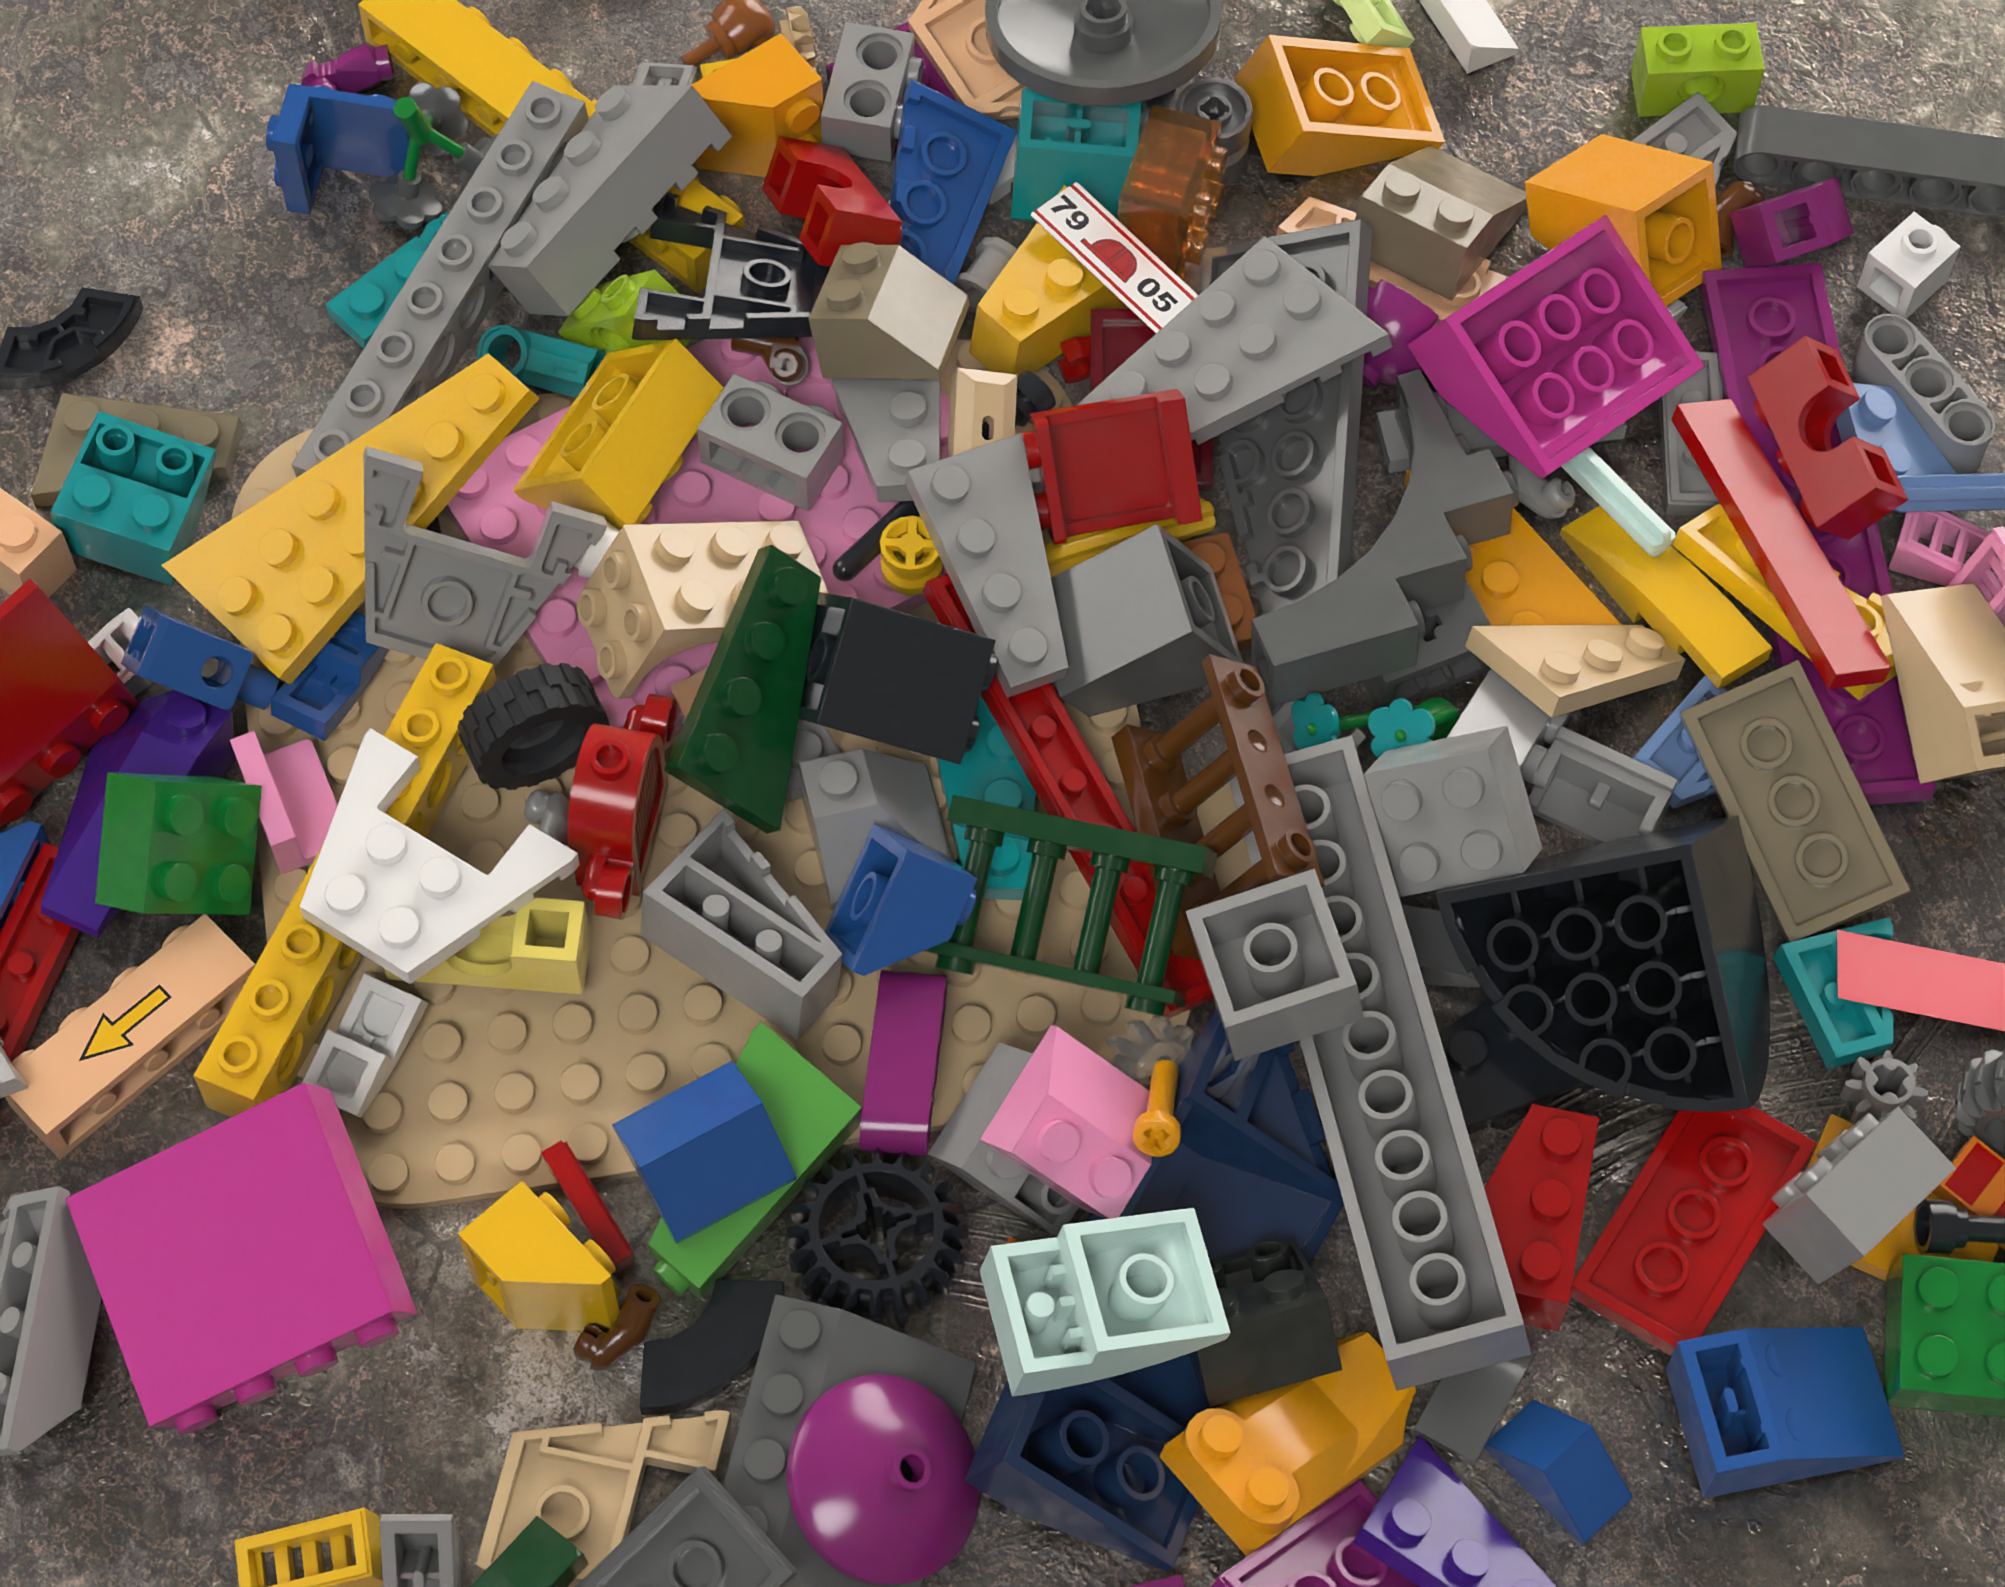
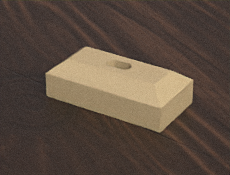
M957 368L951 374L947 458L1015 435L1017 375ZM982 421H986L989 424V440H985L982 437Z

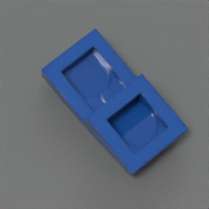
M354 611L294 682L290 685L285 682L271 697L272 716L323 741L330 736L361 696L389 650L366 643L365 615Z

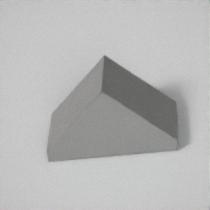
M453 1514L381 1515L380 1536L383 1587H462L464 1542Z

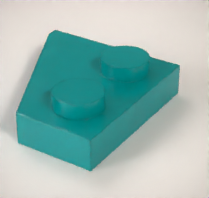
M1888 917L1844 928L1841 931L1891 940L1893 937V924ZM1837 931L1782 944L1778 948L1773 959L1827 1070L1854 1063L1859 1057L1869 1059L1884 1055L1885 1051L1893 1044V1014L1889 1008L1838 998Z

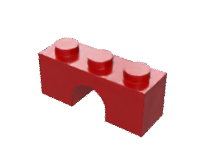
M779 135L762 190L780 214L805 219L799 240L818 265L831 267L840 245H852L859 242H868L874 245H900L902 236L901 219L843 147Z
M1804 336L1747 377L1757 398L1753 402L1755 412L1764 425L1772 430L1780 447L1776 451L1778 462L1787 475L1795 480L1803 497L1799 502L1801 512L1813 528L1850 540L1908 501L1883 448L1852 436L1832 449L1831 431L1836 419L1843 411L1860 400L1837 349Z

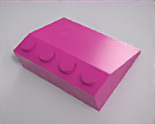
M1606 215L1407 344L1440 397L1540 479L1555 471L1705 367Z

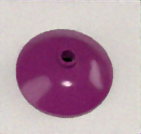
M885 1374L865 1375L847 1380L829 1389L813 1402L802 1416L793 1434L788 1452L786 1478L789 1500L795 1519L808 1543L817 1554L837 1571L852 1579L871 1585L898 1586L926 1578L946 1566L959 1553L975 1524L979 1509L980 1490L964 1481L975 1456V1450L966 1429L956 1414L940 1397L924 1386L906 1378ZM902 1460L906 1461L912 1470L911 1482L905 1480L901 1474L900 1464Z

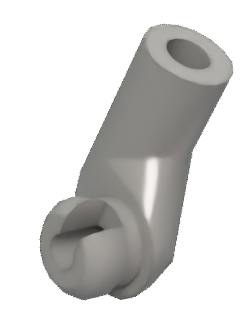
M1508 453L1509 472L1515 480L1519 502L1542 518L1556 519L1564 516L1567 509L1572 507L1575 502L1576 495L1573 486L1568 481L1561 484V479L1554 478L1550 481L1545 478L1540 479Z
M541 789L531 792L524 810L526 819L532 823L540 824V831L568 846V799L558 791H554L552 794Z

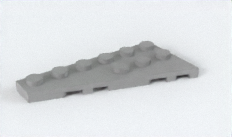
M1264 236L1077 405L1178 389L1185 397L1191 441L1195 439L1197 445L1285 402L1287 392L1317 377L1323 383L1342 373L1341 365L1369 351L1374 357L1393 346L1390 336L1385 330ZM1038 468L1030 469L1033 492H1042Z

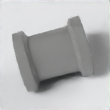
M983 237L976 246V259L967 272L958 274L954 284L968 295L970 303L968 310L976 313L978 303L1017 251L1016 247L999 237Z

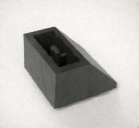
M1295 1237L1285 1240L1265 1239L1256 1242L1248 1250L1220 1258L1209 1257L1230 1329V1335L1226 1340L1189 1353L1195 1376L1209 1407L1342 1370L1328 1299Z

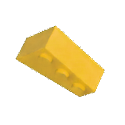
M1064 185L1059 193L1068 187ZM1037 222L978 303L969 353L991 372L1017 375L1022 370H1028L1035 373L1063 354L1060 343L1074 337L1090 336L1091 308H1129Z

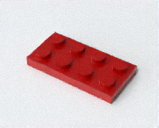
M1754 1106L1750 1109L1719 1112L1678 1110L1573 1279L1570 1297L1672 1356L1678 1341L1698 1338L1704 1335L1767 1229L1762 1223L1779 1208L1771 1198L1795 1175L1802 1172L1818 1143Z

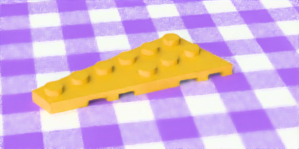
M488 353L161 566L245 647L253 651L254 655L272 673L290 685L365 600L363 453L366 446L422 462L423 474L405 523L426 529L538 401L539 397Z

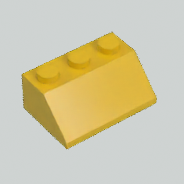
M677 339L607 353L513 491L521 499L546 511L550 501L604 516L605 520L619 530L623 525H638L650 513L652 508L650 500L660 485L670 479L683 463L681 454L693 436L697 435L698 426L724 387Z

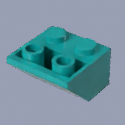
M1023 88L1018 113L1010 221L1037 223L1031 216V213L1055 197L1064 185L1069 187L1077 182L1128 229L1137 161L1141 102L1114 106H1088L1055 100L1028 88Z
M98 411L50 512L52 525L63 532L70 553L173 586L176 579L161 565L192 546L216 458V449Z

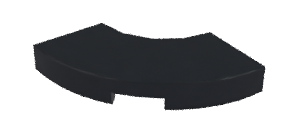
M82 287L72 305L54 319L32 327H7L0 346V389L27 390L47 387L73 379L96 367L112 355L131 334L143 311L140 296Z
M716 1279L710 1304L693 1325L671 1338L644 1342L639 1407L641 1415L677 1412L704 1403L721 1394L723 1388L738 1378L752 1363L755 1364L758 1360L775 1294L784 1296V1281Z

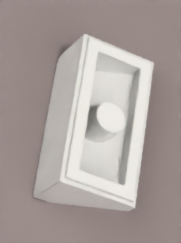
M1419 0L1467 74L1518 54L1519 48L1486 0Z

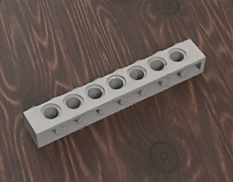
M535 81L530 83L291 465L296 477L447 380L505 286L487 265L500 248V242L505 232L519 221L532 202L535 189L540 183L549 178L564 156V149L567 143L579 134L588 122L589 118L585 102Z

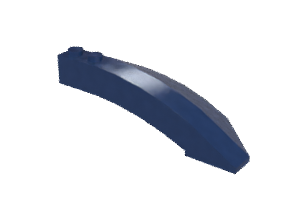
M1216 1008L1178 1067L1179 1078L1173 1116L1181 1126L1179 1146L1172 1154L1164 1157H1152L1151 1166L1119 1217L1194 1208L1208 1257L1220 1258L1248 1250L1256 1242L1265 1239L1285 1240L1295 1237L1310 1265L1339 1212L1344 1207V1202L1337 1178H1332L1320 1145L1321 1142L1326 1140V1136L1309 1088L1300 1090L1288 1056L1295 1051L1293 1043L1235 1061ZM1090 1213L1086 1222L1103 1220L1104 1218ZM1189 1354L1089 1383L1012 1397L1007 1379L964 1481L1022 1517L1168 1571L1175 1566L1199 1502L1159 1456L1165 1444L1185 1431L1188 1423L1197 1413L1206 1409L1217 1408L1220 1405L1209 1407L1195 1376Z

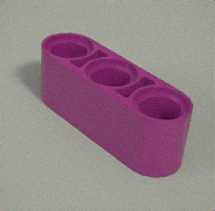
M888 969L881 970L861 1114L860 1150L874 1151L878 1147L884 1153L901 1154L905 1150L908 1155L927 1156L946 1009L947 975Z

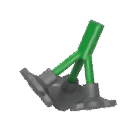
M422 82L412 87L409 97H402L395 102L394 114L410 138L405 168L398 174L391 175L387 181L376 182L370 186L369 199L374 203L373 213L380 220L387 222L396 221L403 228L417 229L423 225L424 221H432L440 217L442 205L437 200V189L432 184L421 181V175L417 172L420 150L427 148L436 155H445L446 153L453 155V162L461 167L458 176L462 182L461 195L498 136L496 134L491 139L482 137L474 147L466 142L460 144L455 142V138L464 135L469 127L468 116L460 110L461 97L455 89L451 87L436 89L432 84Z

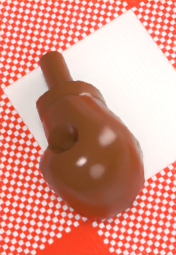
M722 0L711 14L713 21L704 26L709 39L681 57L685 65L696 66L719 51L726 60H729L751 46H759L773 38L775 22L767 7L760 0Z

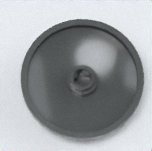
M986 0V38L994 58L1005 72L1018 83L1034 92L1055 100L1088 106L1131 104L1164 95L1180 87L1207 65L1214 55L1221 36L1222 2L1221 0Z

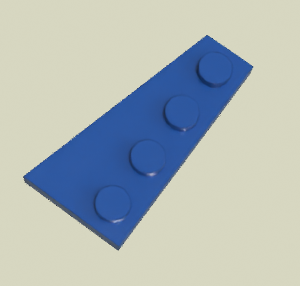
M911 79L904 93L890 207L902 221V236L899 246L954 285L1017 130Z

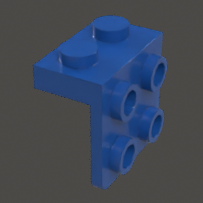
M289 83L279 116L272 115L270 117L266 131L267 150L274 152L276 160L274 169L275 185L282 187L287 211L310 215L324 168L385 177L398 174L405 168L410 136L394 114L393 108L397 100L379 94L368 96L336 91L321 85L310 87Z

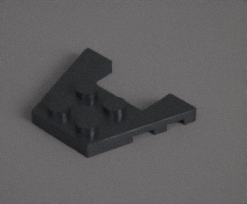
M667 192L654 206L653 212L658 218L651 225L649 238L710 248L712 250L705 297L700 298L640 288L632 339L691 340L813 337L808 318L828 275L829 267L818 265L799 238L763 225L757 228L756 233L725 223L727 212L706 205L703 208L702 214L678 206L679 195Z

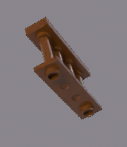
M1209 654L1201 661L1211 696L1171 730L1164 734L1127 724L1111 737L1138 833L1205 846L1218 853V859L1249 833L1254 832L1261 860L1222 891H1220L1215 872L1212 879L1194 876L1192 887L1185 886L1172 942V951L1174 956L1198 961L1201 960L1195 946L1186 911L1315 869L1321 887L1325 886L1316 858V848L1309 836L1267 702L1264 682L1258 673L1257 667ZM1220 722L1228 749L1190 781H1187L1181 761V754ZM1237 776L1244 804L1204 836L1197 808ZM1148 866L1156 892L1159 880L1153 879L1155 867Z

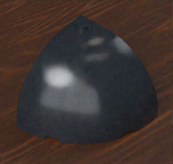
M1738 815L1626 837L1534 859L1523 874L1444 888L1435 893L1445 928L1457 956L1467 973L1472 971L1480 987L1494 1003L1491 1008L1523 1042L1553 1065L1578 1080L1611 1095L1621 1098L1630 1096L1646 1102L1662 1104L1663 1108L1679 1111L1719 1112L1750 1109L1759 1099L1766 1079L1769 1061V983L1759 908Z

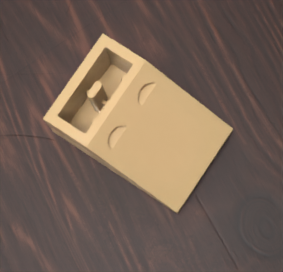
M1975 583L1880 596L1920 784L2005 770V627Z

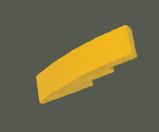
M1601 506L1596 507L1561 528L1560 536L1631 621L1635 623L1644 618L1651 628L1664 638L1665 643L1678 654L1686 651L1718 690L1769 659L1772 651L1771 645L1733 603L1672 546L1668 547L1658 557L1650 556Z

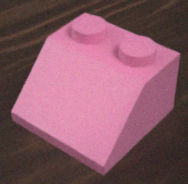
M1051 1025L983 1133L980 1141L1082 1210L1104 1219L1118 1218L1152 1162V1156L1145 1155L1137 1149L1132 1136L1136 1119L1147 1110L1149 1090L1059 1027Z

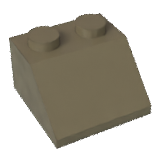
M868 242L840 245L808 318L822 377L841 379L941 380L970 306L968 295L899 245H874Z

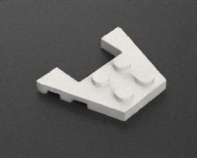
M370 728L363 737L302 898L300 909L304 919L411 984L479 938V930L508 910L515 913L533 901V893L557 877L562 881L574 873L580 863L577 852L529 824L491 873L486 875L385 814L387 809L421 768L418 756Z

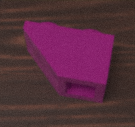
M1838 177L1729 213L1745 268L1779 263L1829 246L1854 234Z

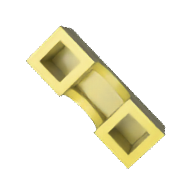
M534 897L533 901L522 907L515 914L498 917L480 929L479 938L414 981L583 995L591 941L585 901ZM384 968L387 980L404 981Z

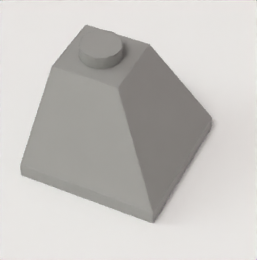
M863 748L799 762L802 801L831 910L835 909L874 823L936 849L952 859L926 764Z

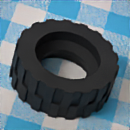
M548 663L532 669L526 668L516 672L517 674L511 677L503 678L494 683L493 687L480 693L472 705L467 706L463 712V719L459 720L457 728L460 732L458 735L483 784L488 783L490 788L494 789L506 788L507 790H517L519 787H532L548 779L552 780L561 776V773L568 769L576 767L584 737L590 726L594 723L609 726L607 714L583 669L578 666L573 668L567 663H560L559 665Z

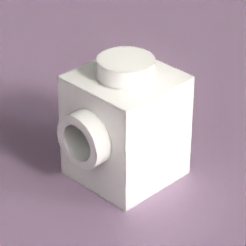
M1913 212L1868 253L1857 287L1890 313L1907 319L1948 281L1961 246L1954 242L1942 228L1930 224L1916 212Z

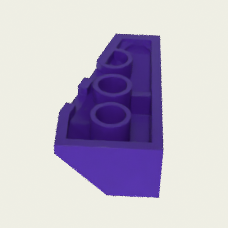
M171 690L139 701V704L129 712L127 720L117 731L101 737L90 750L40 905L42 914L96 938L100 937L121 910L120 908L95 903L107 772L223 778L235 762V754L230 743V739L234 738L232 712L176 690Z

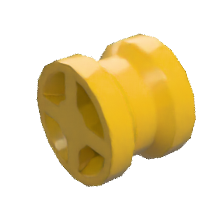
M906 516L889 523L883 530L880 539L882 578L888 587L898 593L910 596L923 594L922 591L926 582L941 576L943 572V562L921 517Z

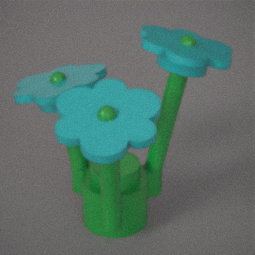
M1315 692L1309 693L1306 699L1295 701L1291 709L1292 720L1296 726L1293 739L1299 749L1336 740L1339 738L1340 731L1368 726L1371 733L1375 736L1371 743V750L1378 758L1387 750L1445 739L1460 718L1456 708L1449 701L1441 697H1432L1416 706L1407 699L1399 698L1391 702L1389 708L1380 707L1369 712L1338 717L1335 708L1329 704L1324 705L1322 696Z

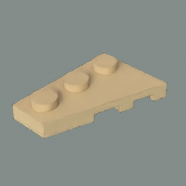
M1643 625L1472 626L1465 644L1469 651L1551 718L1677 680L1686 660L1669 647L1659 633L1645 628Z

